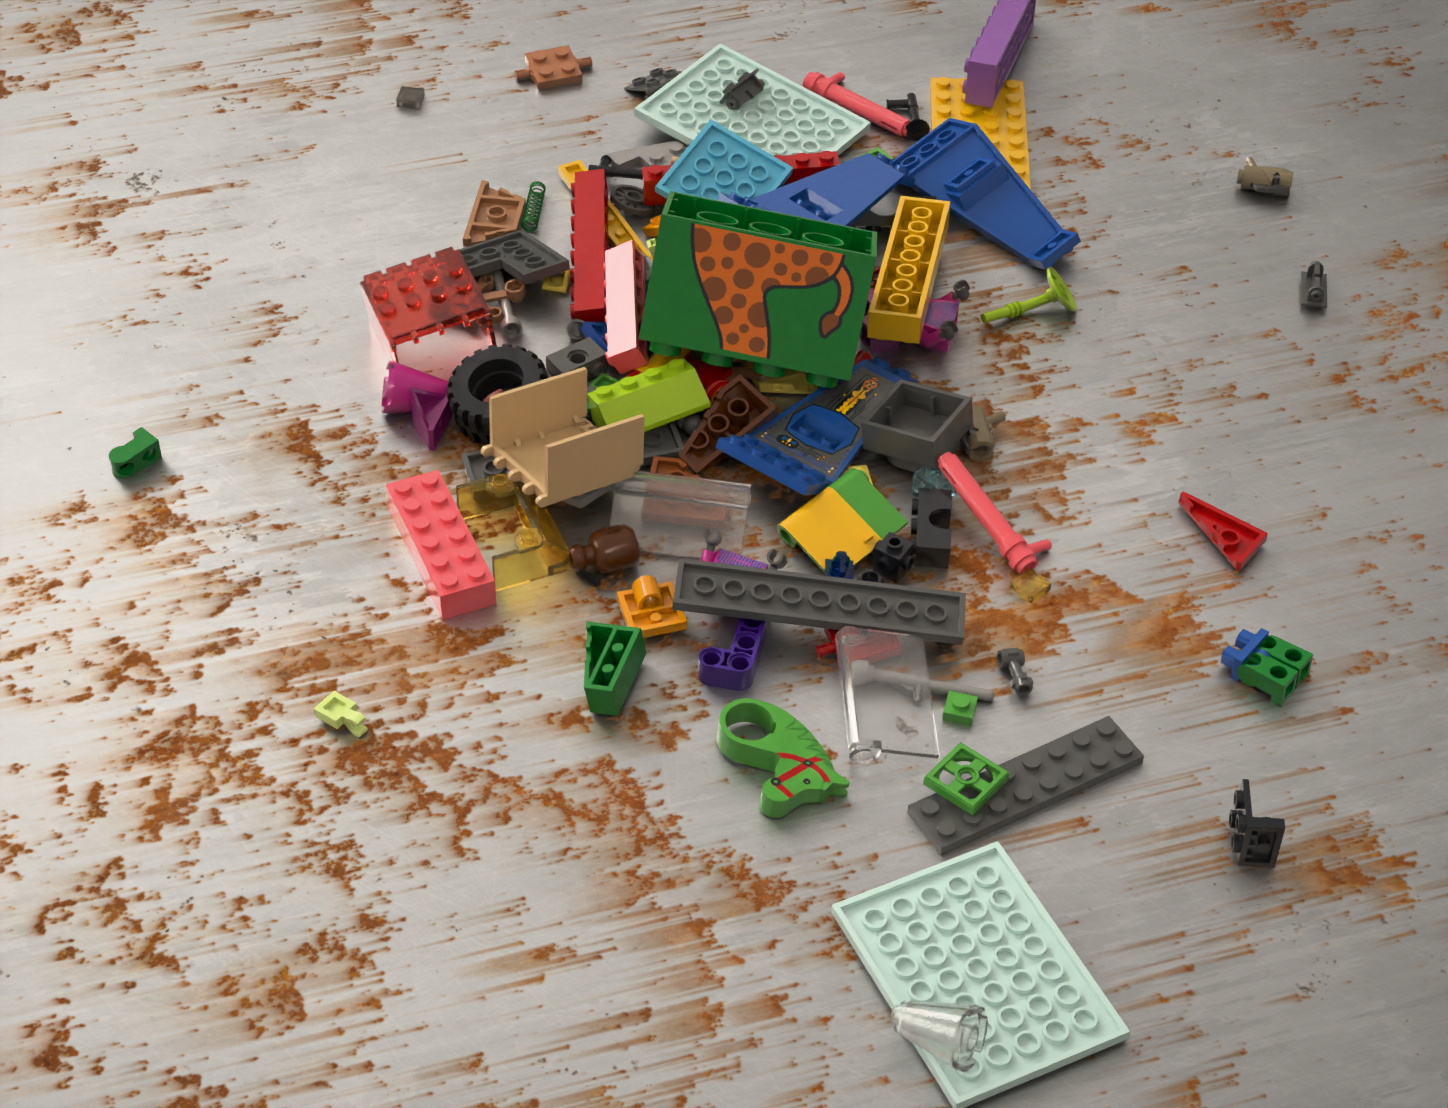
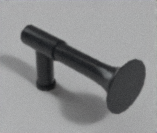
M914 93L907 94L906 99H886V109L888 110L908 108L911 121L907 124L905 131L907 130L906 135L909 139L919 141L929 133V124L919 117L917 98Z
M608 155L601 157L599 165H589L588 171L604 169L606 177L642 180V170L609 166L611 158Z

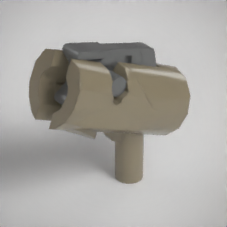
M1252 157L1245 159L1244 170L1239 169L1237 184H1241V189L1263 192L1273 196L1289 197L1293 172L1284 168L1257 166Z
M972 405L973 425L960 439L965 453L969 455L970 460L984 461L994 454L993 432H990L992 426L1005 421L1006 417L1003 411L985 417L981 407Z

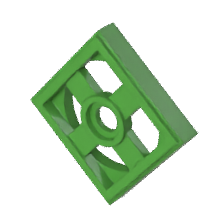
M960 742L924 777L923 785L973 816L1009 780L1010 772ZM968 761L972 763L969 765H959L956 762ZM984 768L992 777L991 783L979 777V773ZM943 769L954 776V780L949 785L940 781V774ZM968 773L972 776V779L965 781L961 778V775ZM965 787H972L979 791L980 794L974 799H968L960 794V792Z

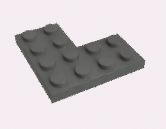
M522 229L433 258L434 267L456 283H466L470 281V278L479 275H490L493 271L502 268L524 284H535L539 279L556 277L561 272L570 270L567 258Z

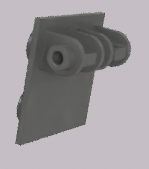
M656 68L649 72L650 75L633 79L632 84L624 87V89L645 91L646 100L683 71Z

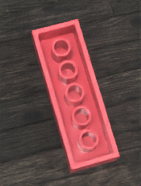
M439 470L385 484L388 509L441 619H449L496 605L495 580Z

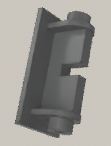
M757 68L750 74L745 72L736 84L730 83L723 90L725 95L719 103L722 104L724 101H727L731 109H738L748 102L750 98L752 99L762 92L765 83L762 79H758L755 76L759 69Z
M1313 261L1308 266L1307 272L1301 271V305L1327 308V274H1323L1324 267L1319 261Z

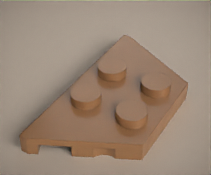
M482 180L463 236V247L518 231L525 211L526 199L519 195L511 194L503 188L498 189V191L490 188L489 182Z

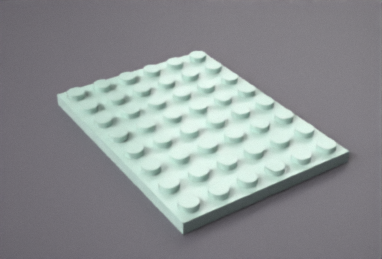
M722 44L717 45L634 108L635 117L687 145H690L711 119L773 156L820 153L822 151H837L839 156L867 133L871 122ZM757 68L759 69L755 76L758 79H762L765 83L762 92L752 99L750 98L748 102L738 109H731L727 101H724L722 104L719 103L725 95L723 90L730 83L736 84L745 72L750 74Z
M998 841L832 905V915L953 1108H965L1129 1039L1130 1030Z

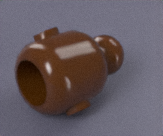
M618 524L607 528L602 527V529L596 530L589 535L588 545L575 544L568 549L569 560L572 569L575 571H582L587 566L594 565L595 569L601 574L622 575L626 569L633 568L640 560L639 545L635 532L630 526L625 524Z

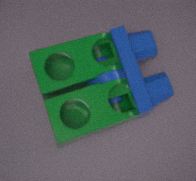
M1263 628L1256 634L1243 629L1235 641V646L1242 650L1239 651L1228 645L1223 650L1221 656V663L1232 669V679L1238 682L1241 680L1250 687L1255 686L1272 696L1271 702L1280 707L1309 675L1313 658L1312 653L1281 638L1269 635V631Z

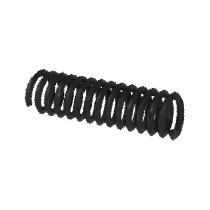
M586 570L576 572V574L590 582V584L599 587L601 581Z

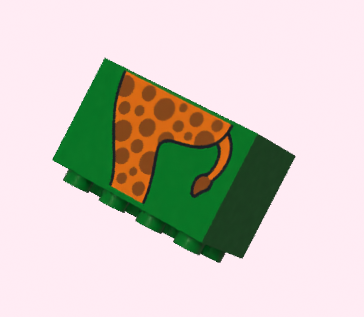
M670 191L661 214L639 339L650 341L649 350L664 356H679L681 348L702 351L701 360L715 366H732L734 358L755 362L754 371L765 376L783 377L787 368L807 372L806 381L820 387H836L838 379L850 381L877 257V232Z

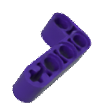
M739 618L730 650L707 647L698 654L699 681L707 686L735 691H744L750 688L753 684L770 622Z

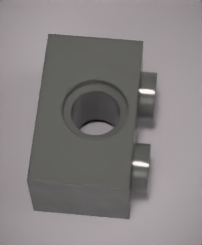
M587 337L546 356V369L552 377L585 367L587 369L588 383L596 379L601 373H608L606 352L591 337Z

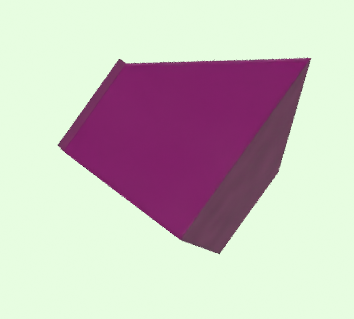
M410 387L413 427L429 450L435 451L453 416L447 395Z

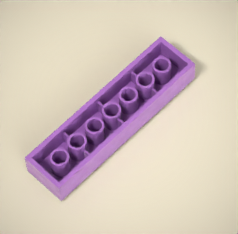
M998 0L997 6L994 5L992 16H988L987 24L982 28L981 37L977 38L975 48L972 47L970 58H967L965 61L964 72L967 73V79L964 80L962 93L966 94L965 103L993 107L1034 24L1036 0Z

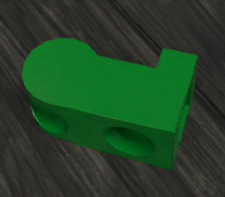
M140 427L133 432L134 439L123 446L113 448L109 452L111 470L115 477L121 479L131 477L162 458L159 440L144 428Z

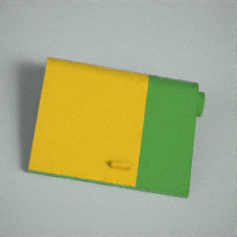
M851 468L777 525V531L781 539L791 548L799 545L827 576L840 578L871 554L878 540H883L889 532L896 534L908 524V521L869 482V478L864 471Z

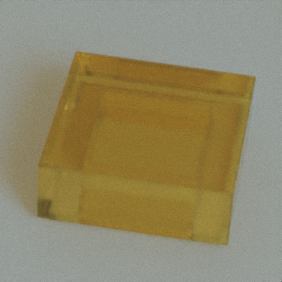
M1030 568L1013 579L1010 588L1029 603H1032L1051 590V583Z

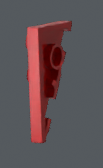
M1184 491L1180 494L1178 503L1236 570L1240 571L1266 542L1267 532Z

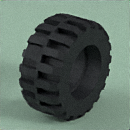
M502 344L501 347L491 345L488 346V349L474 351L473 356L465 357L461 361L462 365L456 366L452 372L453 376L449 378L447 384V398L460 431L465 436H469L470 440L476 443L481 441L482 445L490 444L489 402H483V400L497 390L518 388L549 377L544 363L532 351H526V348L517 345L515 348L510 344Z

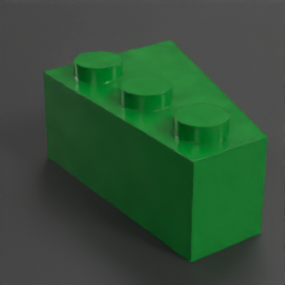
M586 621L587 641L585 645L584 690L590 712L618 716L647 653L642 630L636 627Z

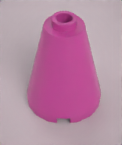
M395 361L387 362L386 369L389 370L388 377H384L381 406L384 407L381 413L412 412L410 387L447 395L448 381Z

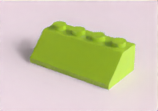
M684 358L673 359L668 364L657 368H649L641 374L625 377L619 382L608 386H600L595 391L587 393L592 421L599 428L642 414L644 416V432L711 407L695 368Z

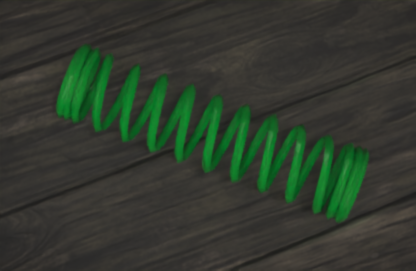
M539 181L530 184L521 223L522 228L528 232H533L538 228L546 191L545 185ZM534 186H541V187L543 188V190H541V189H539V188H533V189H532V187H534ZM538 189L542 192H534L533 190ZM524 222H526V223H528V224H530V225H536V226H535V227H529V226H527Z

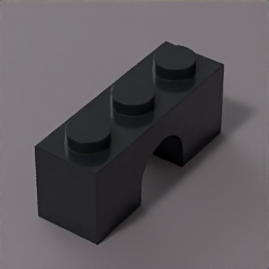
M919 488L918 499H912L911 515L916 516V518L911 519V535H916V538H911V542L914 543L915 567L949 568L951 550V529L949 528L952 490Z

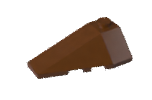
M739 374L720 389L716 395L715 402L706 411L697 430H694L678 455L679 459L683 460L690 470L699 475L730 456L715 448L719 438L731 437V435L744 437V434H751L777 416V408Z

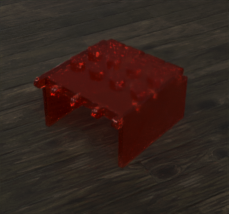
M453 247L434 252L435 257L433 258L430 254L410 260L411 265L407 266L406 262L385 268V274H382L381 270L363 276L364 281H361L359 284L368 318L388 361L399 363L396 345L411 340L414 344L420 343L419 337L438 332L439 336L444 335V329L463 323L464 327L470 326L469 321L473 319L477 320L489 346H497L491 320L493 318L491 310L459 249L454 250Z

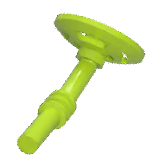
M1053 267L1047 268V279L1050 288L1046 290L1047 293L1024 302L1008 303L1003 308L982 313L980 318L982 323L1006 317L1012 319L1024 315L1026 311L1050 302L1055 303L1056 301H1059L1072 312L1077 310V306L1062 277Z

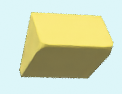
M570 270L561 272L556 277H545L542 290L567 294L572 283Z

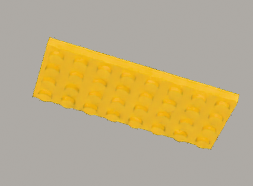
M931 78V131L948 118L977 124L1031 190L1024 82L1014 79L1006 80L991 108L965 103L966 94L962 93L964 80L967 78Z

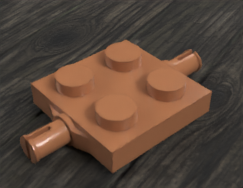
M569 45L525 53L527 69L515 70L514 74L516 80L530 78L535 82L538 90L582 82L580 68L592 66V59L590 56L577 59Z

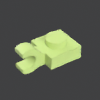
M333 691L314 708L315 717L336 729L344 724L357 737H361L368 730L366 726L361 724L366 720V717L357 712L356 703L336 691Z

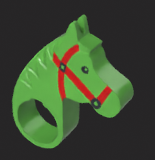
M751 698L734 700L722 709L716 737L720 751L735 762L775 773L774 777L768 779L762 788L759 807L766 816L781 818L803 803L820 802L823 804L830 795L847 796L848 791L845 788L849 787L850 782L834 771L833 765L821 744L799 720L773 704ZM739 722H750L762 727L768 735L758 740H745L732 734L728 727Z

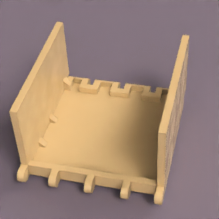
M582 367L489 396L490 444L483 446L480 452L486 458L494 456L493 465L497 469L506 467L510 471L507 475L508 479L511 482L521 481L524 484L522 492L526 495L536 494L538 497L535 503L542 508L634 477V473L640 469L644 459V416L642 414L600 428L594 426L585 418L587 416V369Z

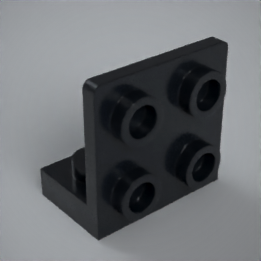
M1242 779L1240 790L1234 791L1233 805L1235 810H1230L1229 828H1234V834L1231 837V852L1236 853L1237 866L1275 868L1285 832V821L1280 818L1253 817L1249 779Z

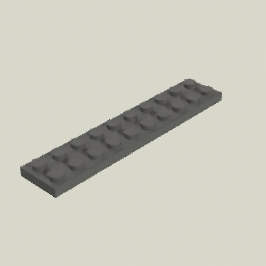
M679 558L672 610L962 645L964 640L966 593Z

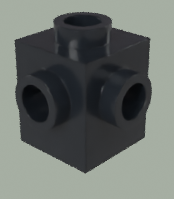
M889 532L883 540H878L873 548V570L879 572L881 576L898 583L914 564V543Z

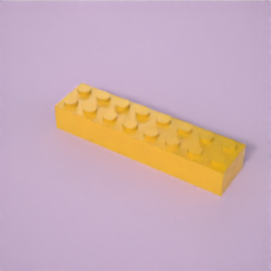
M907 196L900 197L868 311L867 337L904 343H920L949 227L950 201Z

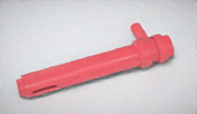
M809 72L805 76L803 87L900 137H907V130L905 131L911 120L838 85V83L845 79L844 73L839 72L829 78H826L819 72Z
M951 452L941 455L937 461L939 463L938 468L999 546L998 551L1004 559L1009 560V565L1013 571L1023 576L1034 570L1038 565L1036 554L1050 550L1052 547L1050 540L1046 539L1028 544L1021 534H1017L957 455Z

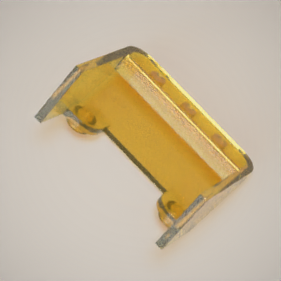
M496 474L456 485L457 507L464 520L513 507L525 529L520 531L515 537L517 549L492 556L496 592L559 574L571 567L568 554L569 548L547 507H539L535 503L538 496L536 494L526 495L523 493V484L518 481L511 482L506 474Z

